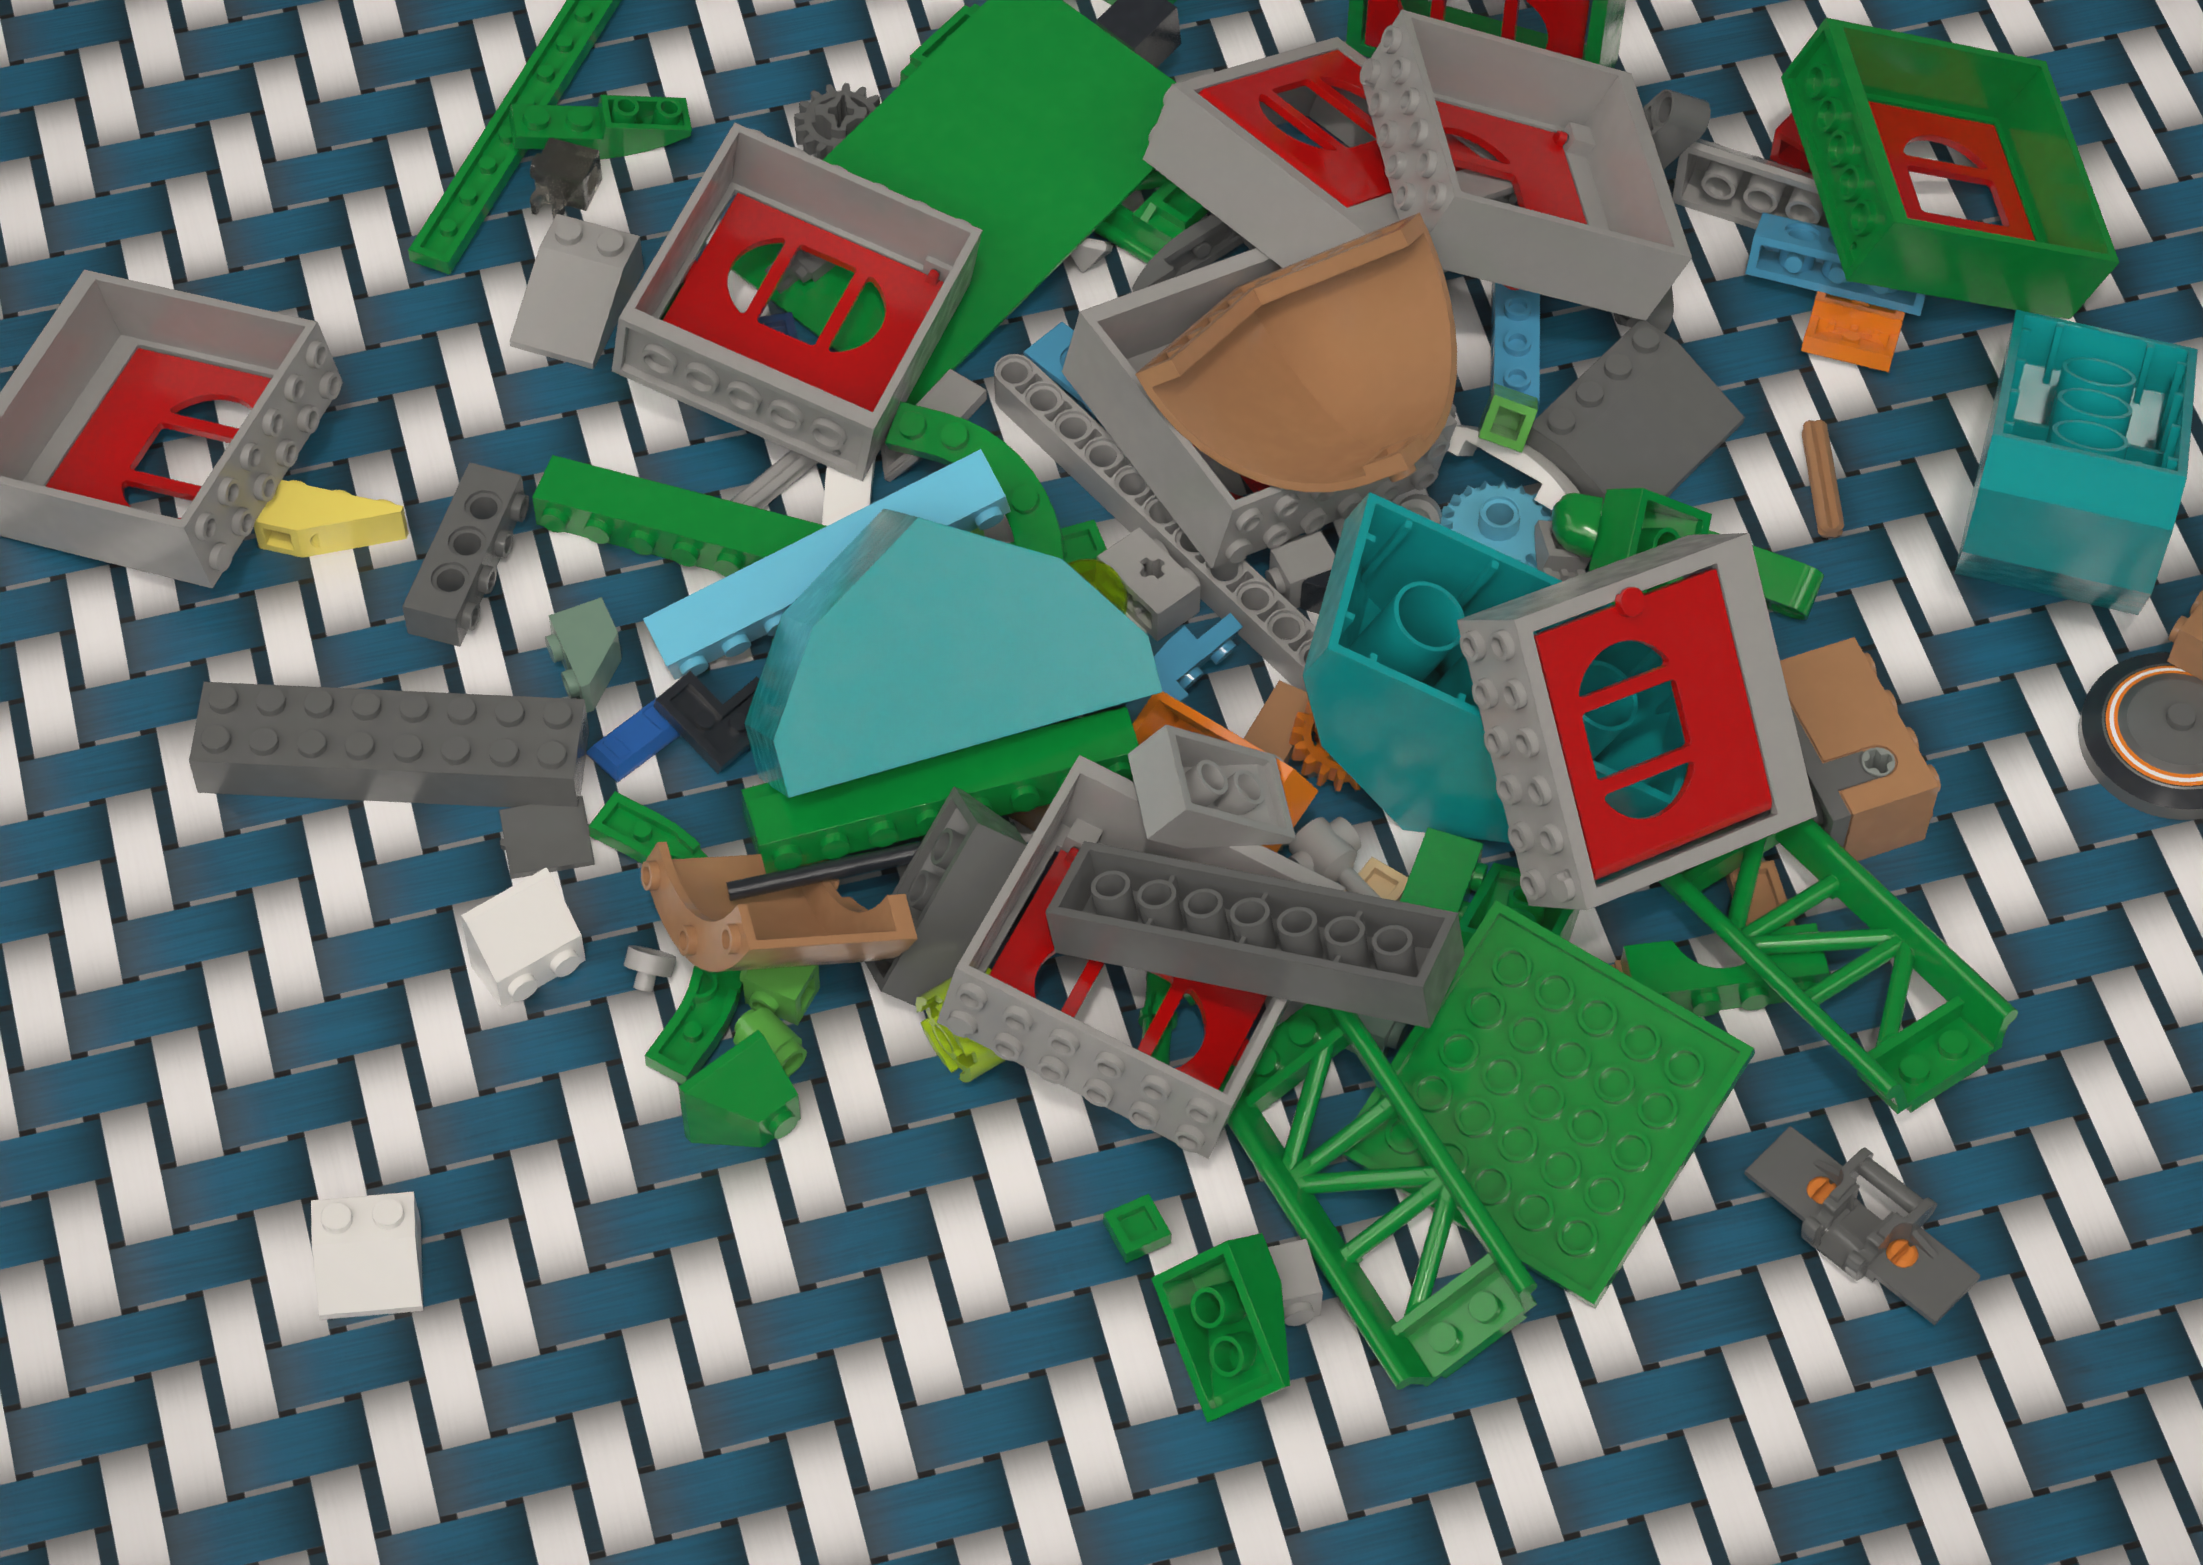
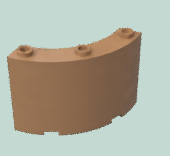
M657 842L641 867L642 886L646 891L651 892L662 923L681 955L685 956L695 966L709 972L880 961L882 959L898 957L918 939L906 894L887 895L880 904L868 910L859 905L853 898L840 896L836 891L839 886V879L730 902L726 882L766 874L761 854L671 859L667 842ZM829 859L822 860V861H818V862H814V863H810V864H815V863H820V862H824V861H829Z

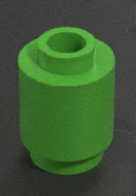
M764 1007L757 1011L751 1009L745 1012L735 1024L734 1044L737 1045L753 1032L759 1030L765 1036L787 1076L789 1077L795 1073L807 1055V1051L802 1047V1039L769 1008Z

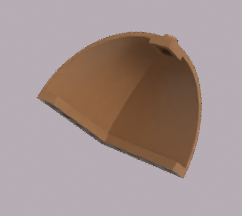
M1420 212L1236 287L1135 374L1147 395L1173 427L1196 448L1230 470L1263 484L1302 492H1334L1357 488L1389 477L1391 482H1397L1417 470L1415 463L1432 447L1446 425L1453 403L1457 376L1456 329L1450 295L1438 254Z

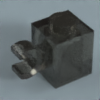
M549 138L542 153H537L531 164L530 176L532 179H535L536 190L530 197L532 214L537 215L540 208L546 204L552 205L553 220L556 214H565V206L587 211L602 181L599 150Z

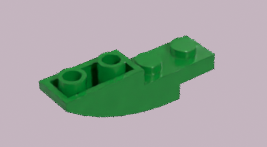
M600 95L598 107L511 104L509 112L514 149L553 150L554 162L592 161L629 156L670 145L690 137L692 132L686 98Z

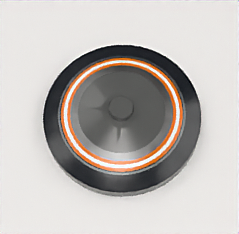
M2171 652L2138 655L2114 665L2092 685L2080 714L2078 724L2079 745L2088 768L2109 793L2141 812L2175 820L2203 819V681L2167 662Z

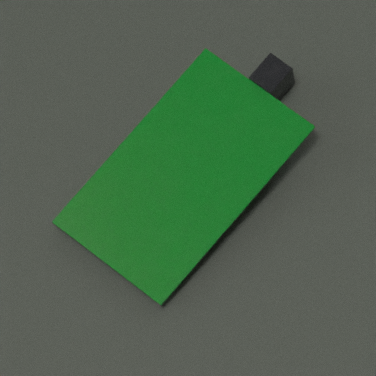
M987 0L822 160L832 165L841 166L848 172L873 183H880L889 190L912 200L924 202L935 210L954 218L963 219L972 226L983 230L970 285L906 403L916 405L949 369L954 371L1156 170L1144 161L1143 157L1149 145V134L1157 124L1163 109V98L1171 85L1177 83L1157 69V67L1182 44L1177 7L1168 0H1117L1096 20V24L1063 0ZM774 243L754 248L741 256L731 270L758 290L767 275L765 269L776 260L777 253L784 244ZM836 265L816 282L810 279L803 283L799 279L781 294L775 290L770 300L786 313L792 312L793 318L819 338L854 273ZM872 282L866 283L831 346L835 351L842 352L857 348L872 339L881 328L885 318V308L882 297Z

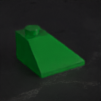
M759 1030L753 1032L678 1086L684 1133L691 1143L762 1148L774 1138L781 1139L788 1135L801 1119L798 1093L765 1036Z

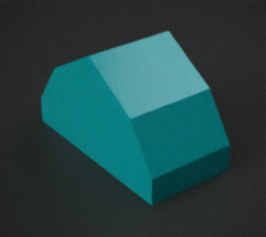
M2016 310L1954 574L2139 615L2153 592L2173 532L2187 480L2198 349Z
M1369 492L1344 521L1302 675L1321 746L1402 830L1426 833L1429 827L1464 838L1510 843L1508 837L1509 826L1503 802L1496 790L1497 778L1491 754L1488 752L1484 742L1485 730L1479 707L1472 695L1473 683L1467 659L1460 647L1461 635L1457 620L1562 582V580ZM1609 603L1603 605L1601 607L1576 615L1574 617L1568 618L1566 620L1560 621L1558 623L1552 624L1542 629L1533 631V635L1545 631L1547 629L1553 628L1555 626L1561 625L1563 623L1569 622L1571 620L1577 619L1579 617L1596 612L1598 610L1604 609L1606 607L1612 606L1613 604ZM1631 640L1615 643L1600 652L1591 662L1582 679L1579 696L1659 667L1663 664V659L1654 650L1642 643ZM1670 681L1591 710L1583 715V722L1598 779L1679 748L1685 743ZM1688 762L1611 792L1605 796V801L1617 812L1631 818L1639 819L1652 816L1667 807L1676 797L1684 783Z
M883 509L782 614L744 724L759 778L766 783L768 782L774 789L790 798L1162 692L1149 636L1063 559L923 518Z

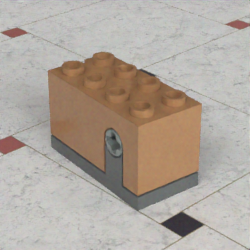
M1853 637L1780 660L1817 816L1812 819L1857 861L1924 840L1930 819L1933 817L1936 797L1941 788L1940 779L1936 769L1931 764L1927 765L1922 757L1915 732L1911 727H1905L1901 720L1894 695L1890 690H1884L1880 683L1871 655L1867 652L1863 653L1857 640Z

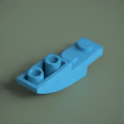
M1231 613L1198 639L1186 626H1183L1156 653L1154 660L1163 692L1183 703L1189 695L1185 690L1191 687L1204 674L1200 668L1209 660H1212L1216 665L1219 664L1235 650L1237 645L1233 642V639L1243 626ZM1151 696L1122 703L1120 708L1127 706L1132 724Z

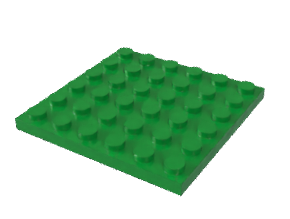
M1495 900L1465 947L1462 961L1431 1027L1426 1028L1415 1025L1393 1059L1391 1066L1524 1266L1596 1309L1753 1058L1755 1049ZM1377 1086L1358 1116L1384 1097ZM1398 1117L1393 1120H1386L1341 1155L1364 1170L1429 1165ZM1421 1186L1396 1189L1409 1196ZM1434 1202L1428 1208L1434 1211L1436 1202ZM1456 1207L1452 1223L1475 1236Z

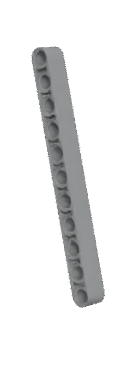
M1009 354L1001 357L994 367L995 403L999 409L1129 532H1133L1140 527L1150 538L1160 540L1167 548L1170 556L1182 568L1187 567L1191 569L1198 577L1201 584L1200 599L1221 619L1231 613L1243 626L1238 635L1292 686L1306 691L1302 675L1315 626L1245 560L1235 564L1229 562L1212 569L1109 433L1029 358L1019 354Z

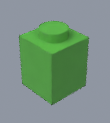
M1494 383L1478 425V437L1522 453L1538 411V398Z

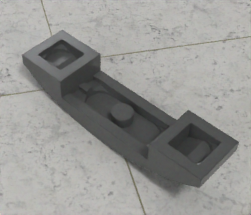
M1212 214L1178 234L1155 254L1136 279L1132 290L1135 292L1207 266L1242 243L1250 250L1256 247Z

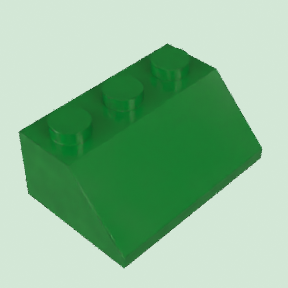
M1645 488L1606 489L1589 571L1687 535L1708 534L1712 514ZM1683 576L1662 583L1660 585L1654 586L1652 588L1646 589L1642 592L1644 594L1657 588L1663 587L1665 585L1671 584L1673 582L1679 581L1683 579Z

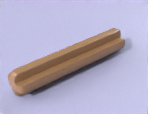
M1821 419L1816 421L1808 420L1803 424L1801 433L1818 533L1823 538H1837L1843 533L1844 519L1828 426Z

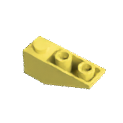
M281 480L276 488L274 497L267 502L254 523V530L260 549L301 558L407 539L409 534L404 507L401 505H396L385 499L373 500L354 496L343 490L331 491L308 486L297 480Z

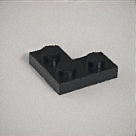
M689 671L656 698L653 707L719 774L751 747L744 723L759 678L756 676L722 704Z

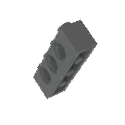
M469 462L402 606L408 634L460 647L467 631L475 629L480 616V602L484 594L492 592L497 576L496 567L500 558H506L509 555L517 521L523 522L528 512L529 496L524 495L521 475Z

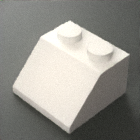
M547 868L461 915L471 967L501 1008L514 1001L527 999L538 987L556 977L569 975L580 963L586 961L582 935Z
M414 1192L311 1201L312 1254L320 1320L423 1311L421 1220Z

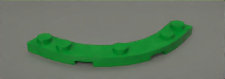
M900 401L885 441L889 450L950 465L981 449L1008 501L1011 512L1005 514L1011 527L1015 545L1058 557L1065 561L1063 546L1065 542L1057 514L1035 473L1020 455L1003 440L966 419Z
M616 791L588 826L590 837L633 858L641 864L646 861L657 842H667L671 859L708 857L701 850L700 843L676 823ZM694 966L689 987L680 1006L644 1055L646 1066L680 1084L700 1071L726 1033L735 1014L743 988V982L740 981L741 970L709 972Z

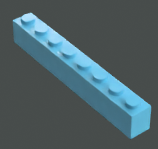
M980 449L643 618L673 678L676 680L686 675L689 671L697 676L709 667L708 663L724 655L726 657L739 655L751 646L752 641L766 634L775 636L782 614L883 509L923 518L968 532L977 528L979 530H986L1000 523L1004 515L1011 512L1006 496L982 450Z

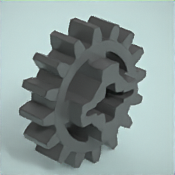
M844 83L841 91H835L831 84L826 85V94L823 95L813 90L810 92L811 102L800 101V113L794 114L797 145H803V151L807 154L813 155L817 153V158L823 160L880 105V97L874 95L867 98L866 88L863 86L856 92L850 91L849 83Z

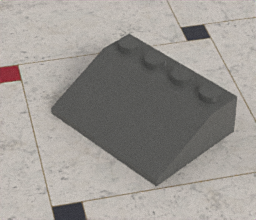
M1639 320L1534 420L1526 445L1541 453L1555 464L1575 485L1580 494L1602 497L1603 503L1606 489L1645 488L1669 497L1744 423L1745 417L1676 340L1647 321Z

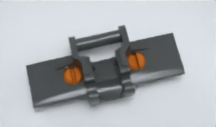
M1789 1126L1745 1170L1744 1175L1803 1221L1801 1237L1856 1281L1864 1276L1872 1282L1877 1279L1935 1326L1981 1276L1921 1228L1935 1211L1937 1203L1930 1197L1921 1198L1872 1159L1874 1154L1866 1147L1859 1150L1842 1166L1797 1130ZM1861 1175L1908 1212L1909 1215L1902 1217L1897 1212H1891L1884 1220H1881L1857 1199L1860 1188L1856 1183L1857 1177Z

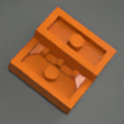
M1817 291L1801 351L1889 372L1905 312Z

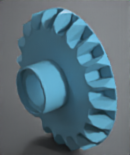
M1504 480L1499 486H1490L1484 481L1478 488L1474 489L1468 485L1461 495L1453 494L1450 503L1447 506H1443L1440 525L1537 569L1535 525L1538 520L1552 521L1551 509L1534 500L1537 494L1529 495L1525 492L1522 485L1515 489L1508 487Z

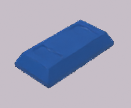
M656 698L586 751V754L617 783L680 736L673 726L653 707Z

